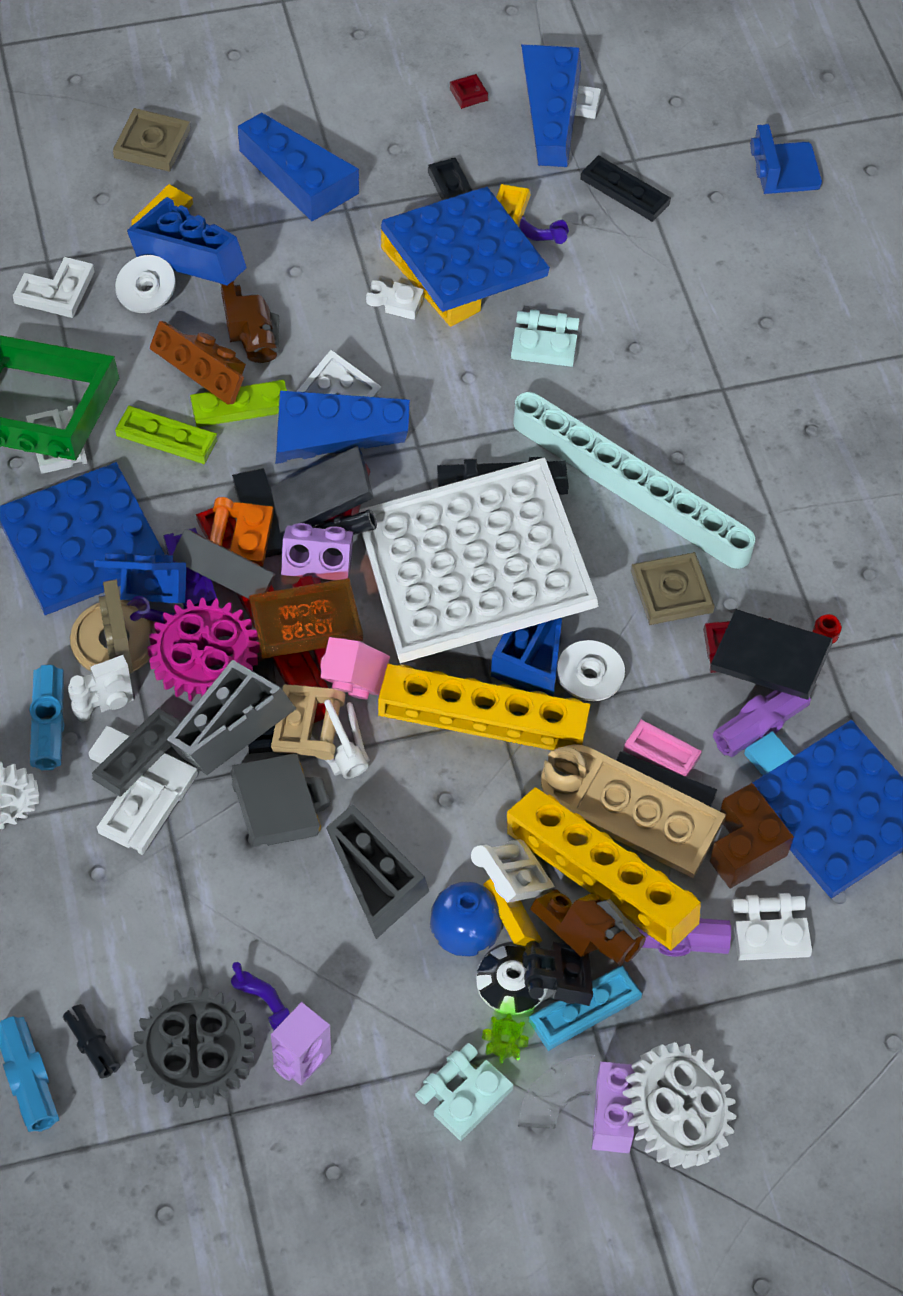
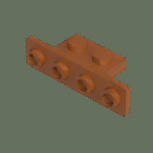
M159 321L150 344V349L226 404H234L244 379L242 374L246 364L235 357L236 353L233 350L216 344V339L209 334L199 332L198 335L183 334L167 322Z

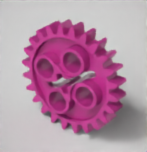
M201 598L199 606H194L189 599L187 600V609L184 610L176 604L174 605L175 615L172 616L164 612L163 619L165 624L155 622L156 633L149 634L151 645L147 647L149 657H151L149 659L150 668L155 669V679L157 681L163 679L165 690L175 686L176 697L182 695L184 691L188 692V699L191 702L196 694H201V697L204 695L231 660L238 662L253 671L252 666L258 665L257 653L260 650L259 642H256L258 640L257 631L251 630V619L243 620V611L241 609L232 614V603L230 602L223 608H219L218 599H215L211 606L206 605L204 598ZM191 629L197 630V632L194 634L185 633L186 631ZM222 636H229V637H231V638L228 639V640H219V639H218V638H220V637H222ZM182 658L189 659L188 662L183 664L176 662ZM214 665L223 666L221 669L218 670L209 669L211 666Z

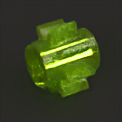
M510 1013L507 1014L506 1018L499 1020L494 1016L491 1017L492 1030L483 1029L482 1039L490 1041L486 1045L485 1053L487 1055L494 1053L499 1057L500 1063H503L505 1058L512 1056L519 1060V1047H528L529 1037L521 1035L525 1030V1022L517 1023L512 1019ZM502 1035L510 1036L509 1040L502 1041Z

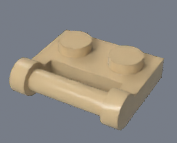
M284 684L283 691L296 707V710L275 725L271 743L273 752L297 753V755H308L322 760H332L336 750V746L333 744L336 730L327 709L325 711L320 741L310 739L317 703H324L325 700H330L339 716L340 707L344 706L345 692L332 688Z

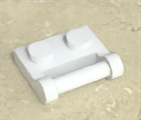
M521 839L511 840L506 845L495 847L479 845L474 847L471 852L472 862L478 867H484L494 882L496 892L507 903L543 896L555 887L530 848ZM509 859L515 862L502 863L501 860Z

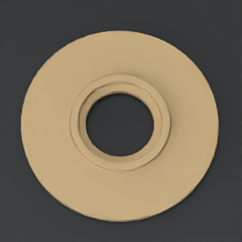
M120 600L125 628L130 635L128 645L134 672L144 666L151 658L148 655L147 647L151 645L149 634L156 633L155 622L144 618L132 621L130 615L138 611V609L134 606H128L127 603L129 601ZM96 603L83 611L74 622L70 633V645L73 655L89 671H91V666L110 660L108 649L99 641L100 634L104 630L100 603Z

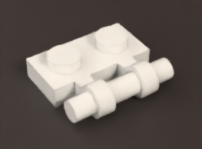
M123 655L91 666L90 675L84 677L79 675L73 676L68 686L73 714L82 722L90 719L95 707L99 706L101 712L109 709L116 710L134 700L129 668Z
M778 893L777 897L759 898L756 894L746 895L745 899H732L733 914L746 913L747 921H736L734 925L738 961L810 957L812 946L807 918L793 919L792 911L805 910V897L791 896L790 893ZM760 912H778L779 919L761 920Z

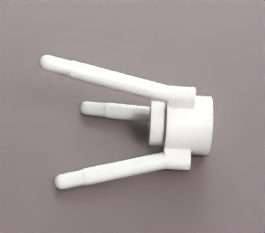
M325 700L324 704L342 743L335 750V759L325 761L330 765L335 776L342 774L345 779L359 776L369 767L368 762L370 759L364 749L353 704L349 702L346 707L355 745L353 742H349L331 701ZM311 735V739H310V740H315V741H317V740Z

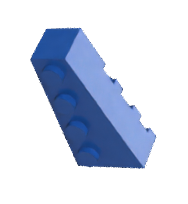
M521 44L538 166L568 167L581 74L580 48Z
M262 112L238 125L239 151L311 221L318 219L359 194V169Z
M168 197L163 199L127 230L136 257L143 255L161 257L170 264L173 271L228 285L247 268L235 235L215 224L208 225L205 218L200 215L192 216L189 214L188 208L182 205L175 206L173 200Z
M280 390L275 464L297 458H314L316 455L333 452L335 454L344 453L357 446L367 449L403 443L406 441L408 433L410 400Z

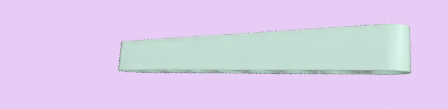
M525 392L517 396L513 425L517 431L727 566L740 569L749 564L755 545V535L749 528L538 394Z

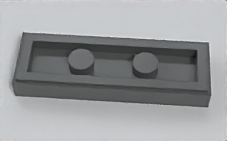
M189 529L184 530L173 553L174 561L186 562L187 568L258 604H262L276 573Z
M158 708L92 772V780L121 797L171 747L167 739L181 721Z

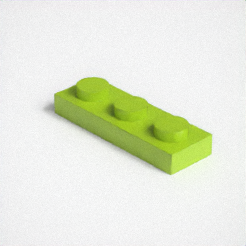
M278 380L241 386L234 404H226L211 392L190 395L196 427L278 414L280 390L287 391L285 381Z

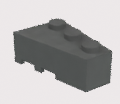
M231 660L169 736L167 741L184 761L208 775L296 710V707L282 688L238 662Z
M352 804L330 823L326 829L372 932L377 939L429 892L425 876Z

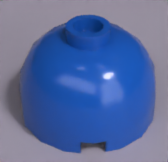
M459 882L449 885L438 894L431 908L430 929L432 934H434L438 944L444 950L456 956L471 957L477 955L478 951L484 950L488 946L489 948L492 947L501 933L502 921L495 897L486 887L478 883Z

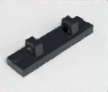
M529 457L528 462L541 459L542 457ZM464 459V464L437 465L438 487L527 462L477 464V459ZM546 461L558 494H568L569 485L566 461Z

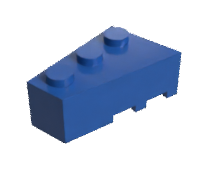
M562 618L503 634L492 654L491 677L528 692L541 691L549 696H554Z

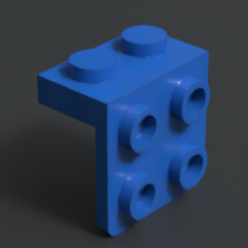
M769 124L757 125L755 138H751L750 148L752 156L755 157L757 177L760 178L763 193L819 190L822 180L812 144L809 142L774 144Z
M105 553V560H94V567L121 569L120 600H132L135 596H143L149 602L185 603L186 562H173V555Z

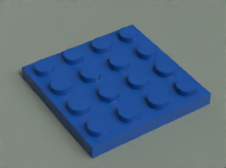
M487 186L382 220V231L442 312L547 277L550 267Z
M117 462L0 506V525L44 615L104 593L103 582L117 579L118 587L121 586L120 568L94 567V560H105V553L165 555Z
M852 720L752 782L794 836L790 851L831 899L903 852V777Z

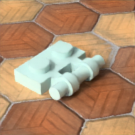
M530 309V312L518 311L516 323L527 324L528 329L515 327L511 359L573 367L577 335L567 334L565 330L578 331L579 318L567 317L565 313H558V316L540 314V310ZM538 326L556 328V332L537 329Z
M467 1043L460 1051L455 1050L447 1057L448 1063L436 1074L431 1073L423 1081L424 1086L415 1094L417 1099L424 1105L433 1097H436L441 1102L434 1110V1117L460 1141L513 1090V1084L487 1060L477 1069L470 1065L469 1062L478 1054L475 1047L470 1043ZM459 1074L465 1081L452 1093L446 1087V1084Z

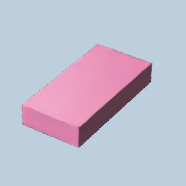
M642 719L625 743L623 750L638 759L684 777L689 776L702 752Z

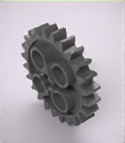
M190 987L188 996L182 998L179 991L175 990V1001L169 1002L162 996L160 997L162 1006L160 1010L152 1006L148 1007L151 1020L140 1018L139 1023L143 1031L134 1032L135 1042L139 1045L132 1047L134 1057L139 1058L134 1062L137 1071H144L141 1074L143 1084L152 1082L151 1092L153 1095L164 1090L163 1097L166 1103L174 1096H178L179 1107H183L187 1098H192L195 1108H199L201 1098L206 1097L208 1102L213 1105L215 1093L219 1092L223 1097L228 1098L227 1086L229 1084L238 1089L241 1087L237 1074L242 1076L249 1075V1067L245 1063L254 1062V1052L249 1050L255 1047V1037L249 1036L253 1033L252 1024L244 1023L246 1021V1012L244 1010L235 1013L237 1007L234 999L224 1005L222 992L218 993L214 999H211L208 988L203 990L200 997L196 996L193 987ZM191 1017H196L199 1075L196 1078L192 1077V1059L190 1054L191 1035L189 1020ZM211 1023L221 1026L218 1031L213 1033L203 1030L205 1026ZM173 1026H180L184 1029L179 1035L171 1036L166 1034V1031ZM212 1058H218L223 1061L217 1068L205 1066V1063ZM181 1061L185 1063V1066L179 1071L167 1069L168 1065L172 1062Z

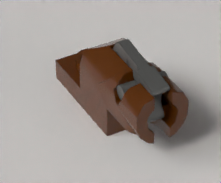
M234 281L228 285L220 284L230 342L241 341L247 358L254 363H266L274 360L279 351V315L270 312L267 303L261 295L242 296L240 285H234Z
M556 889L536 898L530 908L534 914L581 957L598 949L601 953L614 960L619 966H622L624 961L628 963L637 955L646 940V937L623 915L611 899L602 901L593 893L576 900L572 904L566 895Z

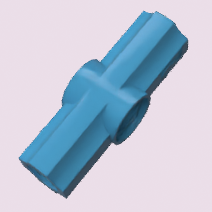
M41 665L40 668L33 670V694L29 709L31 715L30 765L31 767L39 768L41 771L54 770V768L61 766L62 732L65 727L63 718L64 670L54 665ZM48 715L53 716V717H51L50 719H46V720H45V719H41V718H43L44 716H48Z
M12 1016L1 1020L0 1049L5 1061L2 1065L13 1097H17L24 1124L27 1126L28 1132H41L49 1129L60 1120L47 1085L50 1082L39 1051L36 1052L28 1024L24 1017Z

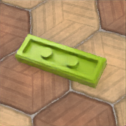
M129 405L115 429L116 436L202 464L206 463L217 442V433Z

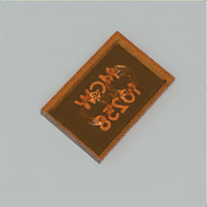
M349 578L249 595L262 659L326 648L329 637L363 641V631Z

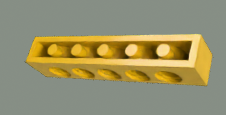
M387 664L378 698V716L547 750H554L574 744L583 745L590 711L589 703H584L576 698H558L549 696L541 691L528 692L505 684L493 685L483 683L475 678L463 679L448 676L440 671L427 672L417 670L404 664ZM417 691V692H422L423 694H422V695H413V694H411V693ZM447 698H453V699H456L457 701H455V702H447V701H445V699H447ZM480 705H488V706H490L491 708H489V709H482V708H480V707H478V706H480ZM513 712H522V713H524L525 715L517 716V715H514V714H512V713H513ZM554 718L558 720V722L552 723L547 721L546 719Z
M535 787L507 811V834L514 839L523 840L532 852L588 892L597 895L602 901L611 899L627 919L669 950L674 949L699 925L701 902L692 892L681 889L671 882L663 872L654 870L641 861L636 853L625 850L615 843L607 833L600 832L588 824L580 814L572 813L562 806L554 796L545 794Z

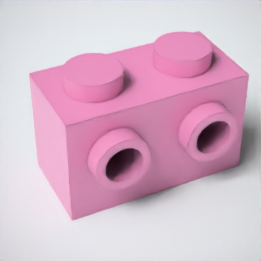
M329 637L326 654L321 660L322 672L320 678L333 683L332 689L348 692V696L367 700L369 694L379 696L390 656L360 641Z

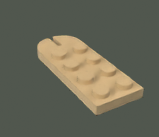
M574 744L559 747L550 751L548 761H544L541 775L542 792L554 796L562 806L572 813L580 814L588 824L598 831L607 833L610 837L691 878L695 877L726 818V814L588 746ZM553 768L567 774L568 776L559 775L554 771Z

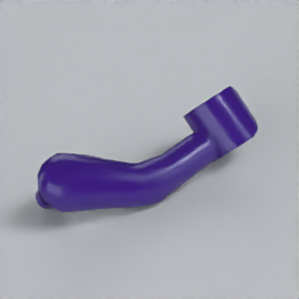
M522 216L519 226L524 235L531 240H554L556 244H563L567 240L569 232L564 220L553 222L550 225V229H538L527 222L525 217Z
M135 596L127 603L128 606H134L138 609V611L130 615L132 621L144 618L165 624L163 619L164 612L151 609L149 601L145 597ZM190 630V634L197 632V630Z
M234 962L232 968L235 971V975L231 978L232 986L237 990L259 996L268 1004L273 1015L268 1017V1020L274 1031L290 1014L289 1009L284 1007L275 988L249 972L242 971L241 964Z

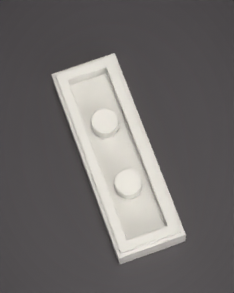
M106 726L89 751L90 759L102 763L129 736ZM164 753L143 776L165 786V789L171 792H178V801H181L197 777L198 771L197 768Z

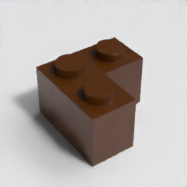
M753 783L723 798L720 812L726 814L723 825L730 834L714 843L709 862L731 889L787 857L794 836Z

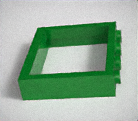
M0 335V373L6 367L90 383L66 429L0 417V447L3 446L76 461L120 379L115 356Z

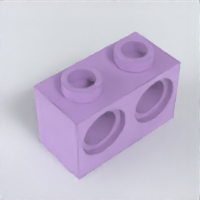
M297 523L292 526L287 525L283 536L281 575L297 577L311 575L320 579L348 581L352 561L353 532L345 531L344 528L337 526L321 529L312 528L311 525L305 523ZM303 545L308 549V552H298L293 546ZM336 548L342 554L334 556L329 554L326 549Z
M303 1002L271 1033L273 1067L278 1074L288 1081L294 1079L302 1086L331 1054L330 1024Z
M600 1061L596 1080L591 1150L619 1153L630 1152L634 1137V1127L628 1126L627 1123L634 1118V1115L623 1109V1107L632 1104L631 1099L623 1095V1091L633 1087L625 1079L626 1076L635 1073L630 1064Z

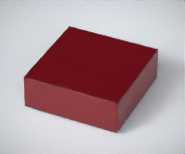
M477 74L450 82V91L461 109L488 101V92Z

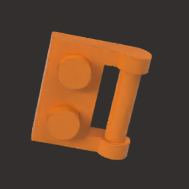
M226 497L216 498L213 506L215 517L210 540L222 546L228 517L237 518L232 545L229 550L263 567L273 519V507L233 502Z

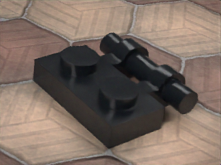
M536 941L528 942L523 953V965L527 969L524 974V984L526 989L529 990L530 997L534 999L541 998L546 988L553 990V999L569 1004L576 1003L590 1006L593 997L589 953L581 957L568 944L553 942L551 950L540 948L539 943Z

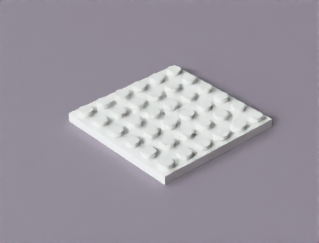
M545 457L359 510L360 513L371 509L376 518L377 528L363 532L362 535L400 663L599 607L594 588Z

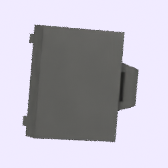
M297 753L232 765V786L237 794L247 826L250 846L257 847L262 844L269 846L318 835L321 825L316 813L327 809L330 806V800L322 778L304 777ZM308 788H311L316 803L312 802Z

